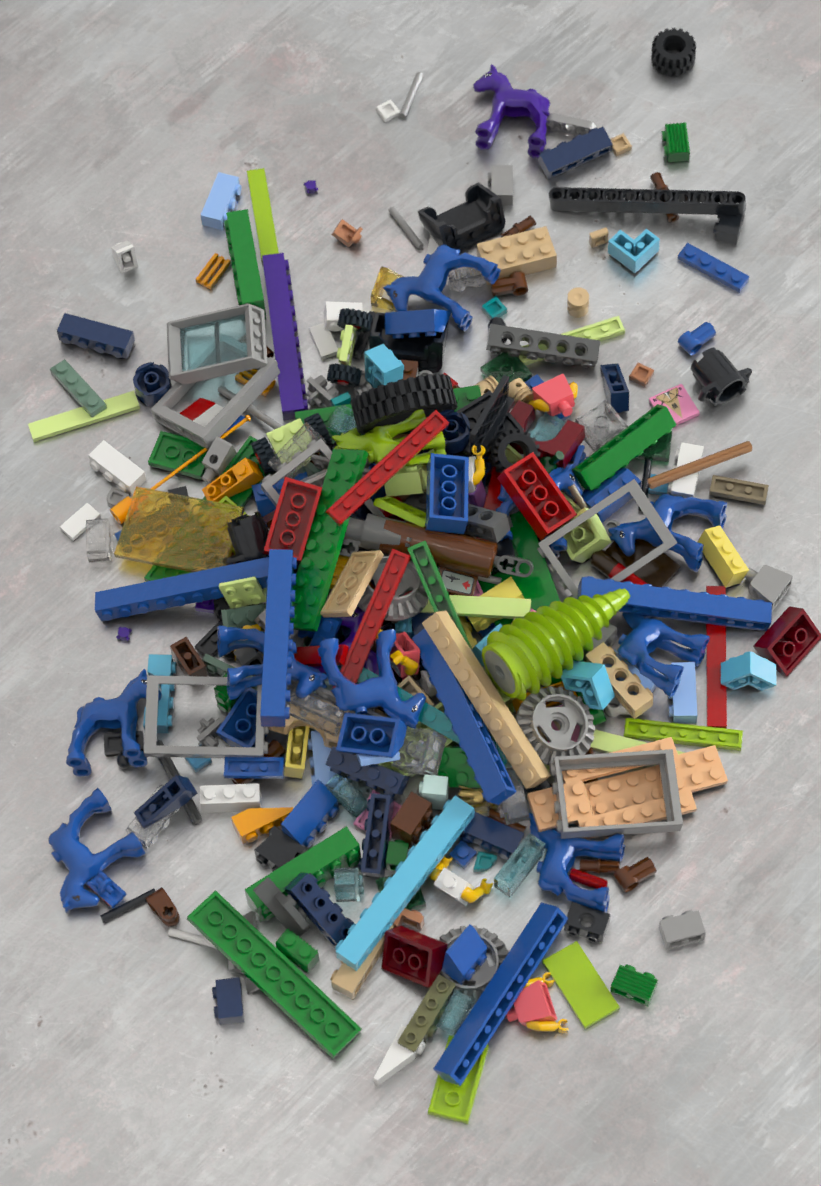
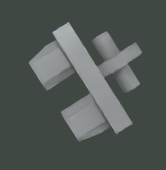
M322 375L315 379L312 377L307 379L309 383V391L306 393L309 397L307 403L310 406L315 404L321 406L323 403L327 407H332L331 399L339 396V391L334 386L326 391L324 387L328 385V382Z
M224 715L220 716L216 721L213 718L209 721L202 718L199 721L202 726L197 730L200 733L197 736L199 746L218 747L219 742L215 739L218 736L216 731L226 718Z

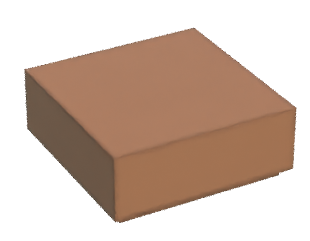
M637 363L629 375V380L646 387L654 374V370Z

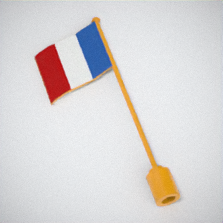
M199 398L179 414L206 427L223 407L213 401ZM240 415L220 438L224 439L245 422H250L251 417L249 415H245V417ZM204 448L137 499L127 496L109 509L115 520L122 524L139 511L138 507L140 505L138 502L209 449Z

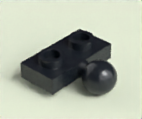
M222 620L195 645V650L203 656L208 654L213 657L218 652L217 626H223ZM235 650L225 655L224 657L227 659L234 658L235 654L233 652Z
M136 731V742L144 752L143 731ZM121 732L104 734L105 755L120 754L117 758L118 766L124 769L131 766L129 759L123 755Z

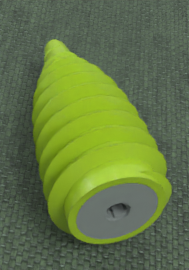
M624 588L613 592L610 591L604 595L595 594L592 598L581 595L578 599L567 597L563 602L553 601L549 607L541 606L536 612L526 613L524 618L514 619L511 625H503L500 631L491 632L487 638V645L482 649L483 663L490 678L499 690L510 698L524 701L526 699V691L538 694L540 692V685L550 686L551 677L561 678L562 668L571 670L573 668V659L582 661L584 657L583 649L586 651L593 650L592 638L596 640L602 639L601 629L603 626L608 628L609 620L614 615L616 616V613L628 602V599H630L629 592Z

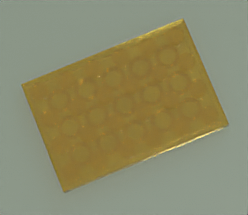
M136 486L114 555L117 558L187 572L227 566L223 563V559L230 557L233 545L226 522H232V519L242 516L245 510L240 506Z

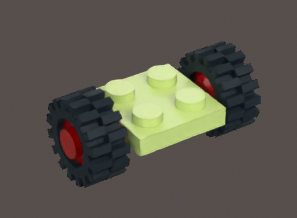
M349 308L340 309L337 325L343 329L345 328V330L341 331L340 336L342 347L338 348L337 359H339L340 364L329 365L328 382L344 387H359L362 370L354 366L351 367L357 336L355 331H370L372 315L370 313Z
M319 413L305 418V426L299 418L266 433L268 440L266 437H263L251 443L256 459L265 474L279 467L276 456L281 465L283 463L288 464L293 460V455L299 451L304 452L307 449L306 446L313 440L318 441L321 438L326 445L332 444L329 432Z

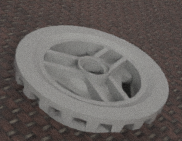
M383 556L370 580L375 588L389 556ZM409 561L384 620L399 621L411 618L420 613L428 603L429 598L412 561ZM369 584L358 603V606L364 612L374 592ZM407 591H412L411 593H409V594H407V595H405V596H402V595H404Z
M548 686L547 688H540L538 694L531 693L520 705L516 716V721L543 764L546 765L552 764L554 757L585 755L594 740L595 725H593V715L589 712L590 708L582 702L583 699L580 696H575L573 691L564 690L563 687L553 688V686ZM554 701L562 703L563 706L546 708L545 703ZM552 721H557L560 724L561 728L559 731L552 728ZM577 724L580 725L578 740L574 742L571 740ZM537 727L540 728V730L543 732V734L546 736L550 743H548L542 738V736L539 734L537 730Z
M460 926V928L455 930L453 928L447 934L440 936L439 941L447 943L448 950L467 927ZM477 926L473 927L486 944L487 949H490L496 965L489 967L487 959L482 966L478 965L474 969V975L469 980V982L475 983L474 986L460 985L442 972V970L440 971L439 975L456 984L447 1001L459 1006L474 1007L509 953L505 943L495 933L489 932L486 928H477Z

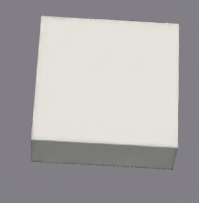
M391 99L376 107L377 113L385 123L398 117L400 111Z

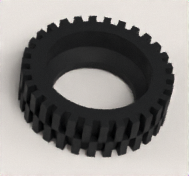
M445 374L420 375L416 378L409 377L405 380L400 379L397 382H389L387 385H380L377 388L364 391L351 400L357 430L361 434H366L378 426L394 425L403 422L420 409L424 411L427 418L435 410L440 413L445 410H456L458 407L450 376Z

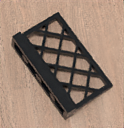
M503 375L470 432V441L464 450L465 455L475 456L476 458V455L472 452L473 445L477 447V453L481 451V445L484 446L486 454L514 405L515 399L509 397V376Z

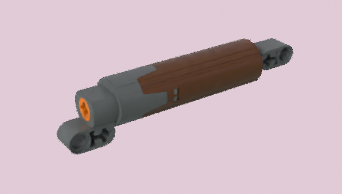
M368 513L366 520L350 517L343 545H350L352 542L353 547H356V549L350 553L349 548L343 547L339 554L350 557L352 552H360L363 549L368 551L381 550L383 554L390 555L391 550L395 549L410 555L407 548L426 541L437 567L483 578L491 577L494 567L498 568L502 573L519 577H528L534 571V565L528 559L511 555L496 556L498 545L495 542L457 533L426 530V527H421L414 523ZM508 559L510 564H515V560L518 561L515 569L516 572L512 571L514 567L511 566L504 569L501 561ZM522 563H527L530 566V571L526 574L520 571Z

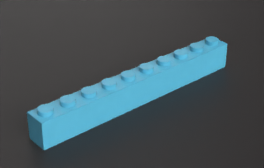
M454 796L452 800L446 801L442 813L436 815L431 822L432 826L429 830H425L421 834L420 842L416 846L411 847L407 854V859L398 864L395 870L396 873L385 881L384 889L381 893L377 892L371 906L362 911L361 919L357 924H353L349 928L348 936L345 940L339 941L335 948L336 956L339 960L355 971L360 968L385 935V931L391 927L475 816L474 807L457 796Z

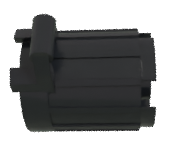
M714 347L702 353L704 357L699 362L693 361L690 368L693 372L692 375L703 387L698 397L699 401L710 400L714 406H717V404H724L746 391L744 386L746 382L749 383L752 370L746 368L738 371L720 350H716Z
M260 511L254 512L255 515L252 516L245 514L232 519V522H226L236 555L225 557L223 559L225 565L269 557V555L263 554L268 531Z

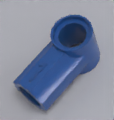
M705 322L692 332L686 331L677 342L689 355H694L705 342L716 335V331L710 322Z

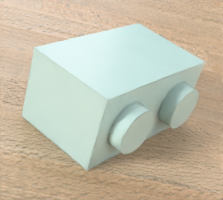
M424 775V782L420 781V796L432 803V809L443 810V806L448 800L449 785L448 777Z

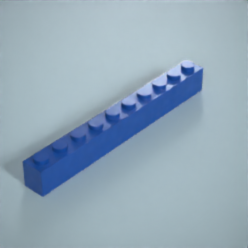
M269 549L260 710L261 727H285L286 719L290 718V707H286V703L290 702L291 692L287 690V685H291V673H288V668H292V656H289V651H293V639H290V635L294 634V623L290 622L291 618L295 616V607L291 606V602H295V590H292V585H296V574H293V569H297V557H293V550Z
M269 557L95 592V612L101 621H110L116 618L224 597L219 589L220 583L256 577L262 589H265L268 583Z
M592 576L582 577L578 585V597L586 595L591 598L595 594L604 595L610 591L613 592L625 588L630 594V599L618 612L758 631H767L771 625L772 603L761 599L749 600L745 597L735 598L724 594L712 595L707 592H690L687 589L676 590L670 587H654L650 584H633L629 581L617 582L612 579H595Z
M423 629L412 637L414 643L420 649V656L423 660L422 665L429 673V680L435 686L437 698L442 702L445 708L444 713L452 723V730L460 740L459 745L466 753L467 763L475 773V780L483 790L482 795L487 802L499 805L514 795L516 789L484 721L426 629Z
M540 903L433 1068L443 1080L461 1086L568 920L559 907Z

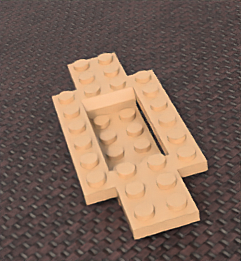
M669 737L611 752L673 749L682 815L697 810L692 796L693 792L720 786L728 782L715 745L678 755L673 739ZM659 765L584 784V781L642 766L562 771L568 825L575 823L578 827L650 823L665 820L666 811ZM552 787L528 793L527 798L538 832L556 828V821L559 820V816L554 811V801L557 800L556 794L553 795ZM582 837V838H584V839H592V838H596V837Z

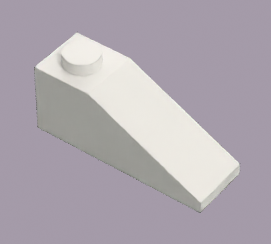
M401 1025L374 1077V1085H381L414 1061L418 1054L421 1055L426 1046L424 1039L416 1052H412L399 1045L398 1039L406 1028Z

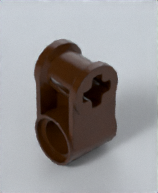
M162 887L145 898L150 908L158 915L164 925L173 927L179 923L180 916L177 908Z

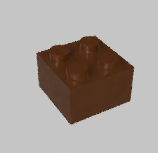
M411 791L390 823L392 839L403 840L409 843L410 849L415 844L417 845L420 842L421 834L425 829L431 827L433 820L432 803Z

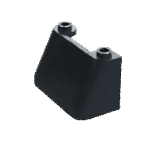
M478 182L466 190V202L437 215L432 207H425L418 211L421 223L439 246L447 245L452 249H460L461 251L503 230L505 227V216L501 198Z
M376 312L369 336V350L384 344L388 349L392 350L398 360L417 361L419 372L428 370L432 373H437L441 370L449 320L444 331L436 333V336H425L424 333L420 334V337L415 338L404 335V338L393 339L392 335L385 334V313Z

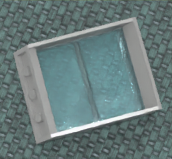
M248 303L168 322L169 379L186 385L265 367L268 362L264 309Z

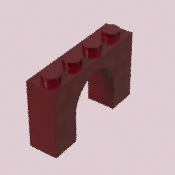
M520 400L517 401L510 412L524 429L525 433L536 418L534 407ZM567 420L559 434L553 439L535 441L536 445L539 444V449H537L540 452L539 461L542 457L552 458L557 451H561L564 454V458L557 462L556 465L558 468H565L579 445L585 439V426ZM509 444L518 453L524 454L522 448L518 444Z

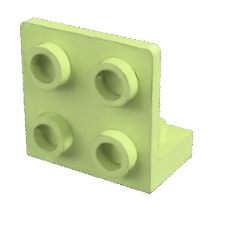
M256 577L219 584V589L230 608L267 602V588L262 589Z

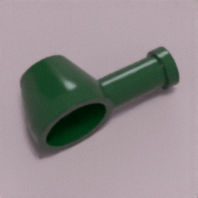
M557 451L552 458L542 457L540 459L548 474L557 469L556 463L564 458V454L561 451Z

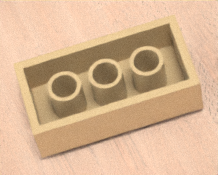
M546 226L477 244V257L496 263L497 268L501 270L498 279L509 277L514 272L520 271L528 275L557 267V254Z

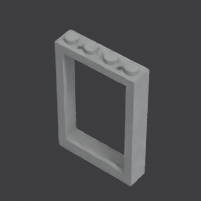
M221 335L222 355L227 350H230L243 358L248 357L247 344H241L233 337ZM215 342L189 370L216 363ZM267 357L268 364L258 370L206 427L172 410L197 382L186 385L176 382L150 410L156 422L209 449L216 436L221 437L280 374L277 366L278 363L274 358Z
M321 438L318 441H311L306 446L307 449L304 452H297L293 455L291 462L288 464L283 463L277 468L278 472L273 476L269 474L262 480L261 489L275 507L280 495L272 487L274 484L318 450H321L330 461L332 451ZM370 498L364 503L372 514L384 516L378 507L373 505L374 502ZM353 544L347 547L350 553L356 549V547H353Z
M635 479L538 543L540 547L537 550L543 558L547 556L551 562L548 564L553 574H559L561 577L559 583L563 589L566 590L568 588L572 595L569 597L578 599V589L549 545L628 492H630L655 529L663 544L611 579L617 582L622 581L677 544V541Z
M147 675L145 757L225 759V757H264V754H268V742H264L265 734H268L269 729L268 727H261L260 720L262 685L257 686L255 748L156 745L159 684L227 686V677Z
M673 749L554 757L553 763L550 764V775L554 776L552 793L553 795L556 794L557 800L554 801V811L559 816V820L556 821L557 832L561 833V839L612 836L616 833L628 835L680 831L683 826ZM659 765L667 821L568 828L562 771Z

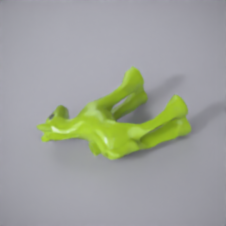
M422 409L417 410L403 422L375 427L362 436L357 428L346 431L340 436L334 435L332 439L337 441V446L334 449L365 450L368 452L367 458L369 463L374 462L377 464L405 438L393 437L415 429L426 419L425 413ZM440 432L422 449L433 448L432 450L416 455L405 466L427 465L431 453L446 455L443 432Z

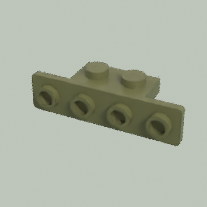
M442 975L437 976L398 1039L399 1045L412 1052H416L423 1039L424 1042H427L429 1037L432 1038L435 1035L437 1023L439 1020L443 1021L447 1015L446 1001L456 986L453 981Z

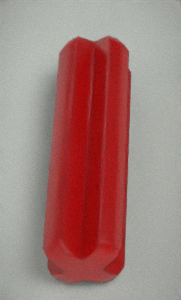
M574 868L571 869L569 878L572 881L595 889L607 887L608 885L607 880Z

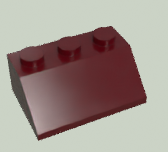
M789 606L753 647L760 657L775 663L776 670L787 677L821 639V633L803 608Z
M404 926L386 930L381 969L429 988L442 970L448 944Z

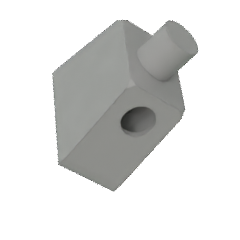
M216 436L202 461L205 472L201 478L204 481L211 483L215 476L219 477L237 454L233 444Z
M763 565L759 572L749 567V571L744 577L751 581L749 593L757 600L761 599L771 602L773 611L792 585L793 576L768 565Z

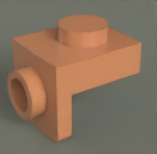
M342 219L331 235L347 247H350L353 243L357 244L361 239L362 235L360 233L363 228L355 229Z
M404 908L394 921L393 926L395 928L405 923L421 930L424 926V916L417 910L412 909L410 911Z

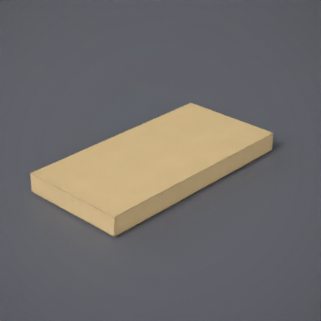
M381 550L352 552L320 614L324 618L352 616L384 556Z

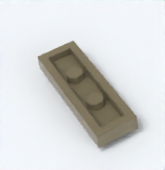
M713 475L709 495L765 505L769 485Z

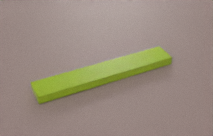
M261 168L248 170L247 176L263 263L262 255L278 254L279 251L265 169Z
M625 718L623 737L645 741H657L672 737L674 744L699 747L715 745L717 749L741 751L743 730Z

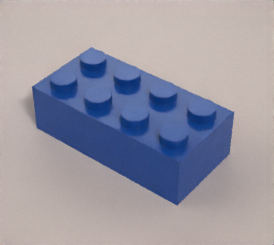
M430 454L427 464L426 530L458 534L465 533L468 523L469 457Z

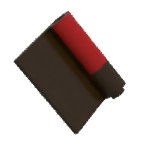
M636 539L635 552L629 557L622 552L614 541L605 551L602 549L592 554L591 565L611 579L657 547L652 546L645 540ZM662 553L620 582L629 581L633 584H650L654 587H664L681 566L665 553Z

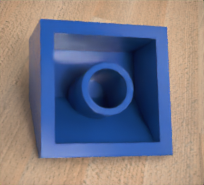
M471 924L468 925L445 952L442 972L461 985L465 980L469 981L475 973L474 969L478 965L482 966L487 959V946Z

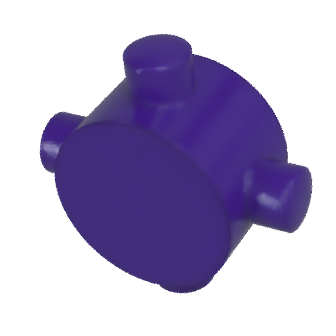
M315 180L304 182L306 193L318 191Z
M119 627L116 638L122 641H129L132 630L126 627Z

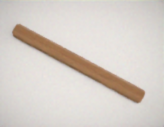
M750 441L743 442L647 479V484L650 489L656 488L749 453L753 447Z

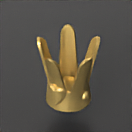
M459 786L460 788L467 789L461 790L458 793L460 797L473 798L465 800L466 803H483L482 788L472 789Z

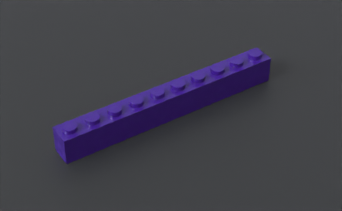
M284 253L262 255L275 360L280 371L278 384L283 421L296 419L295 412L308 410L307 399L303 400V395L306 394L305 383L301 384L300 380L304 379L303 368H299L298 363H302L301 352L296 350V348L300 347L299 337L294 335V332H298L297 322L292 319L296 314L294 305L291 306L290 301H294L292 290L288 289V286H292L291 277L286 274V271L290 270L288 259H284Z

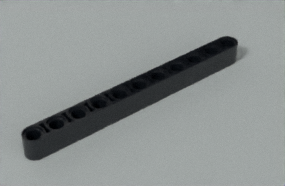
M555 187L549 191L550 207L555 211L742 215L746 211L745 195L739 191Z

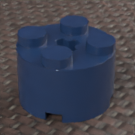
M148 362L139 366L135 371L133 384L136 396L148 407L154 406L172 387L169 371L164 365Z
M454 410L440 412L449 422V425L442 431L445 438L446 455L463 451L470 441V422L467 416L461 412H454Z

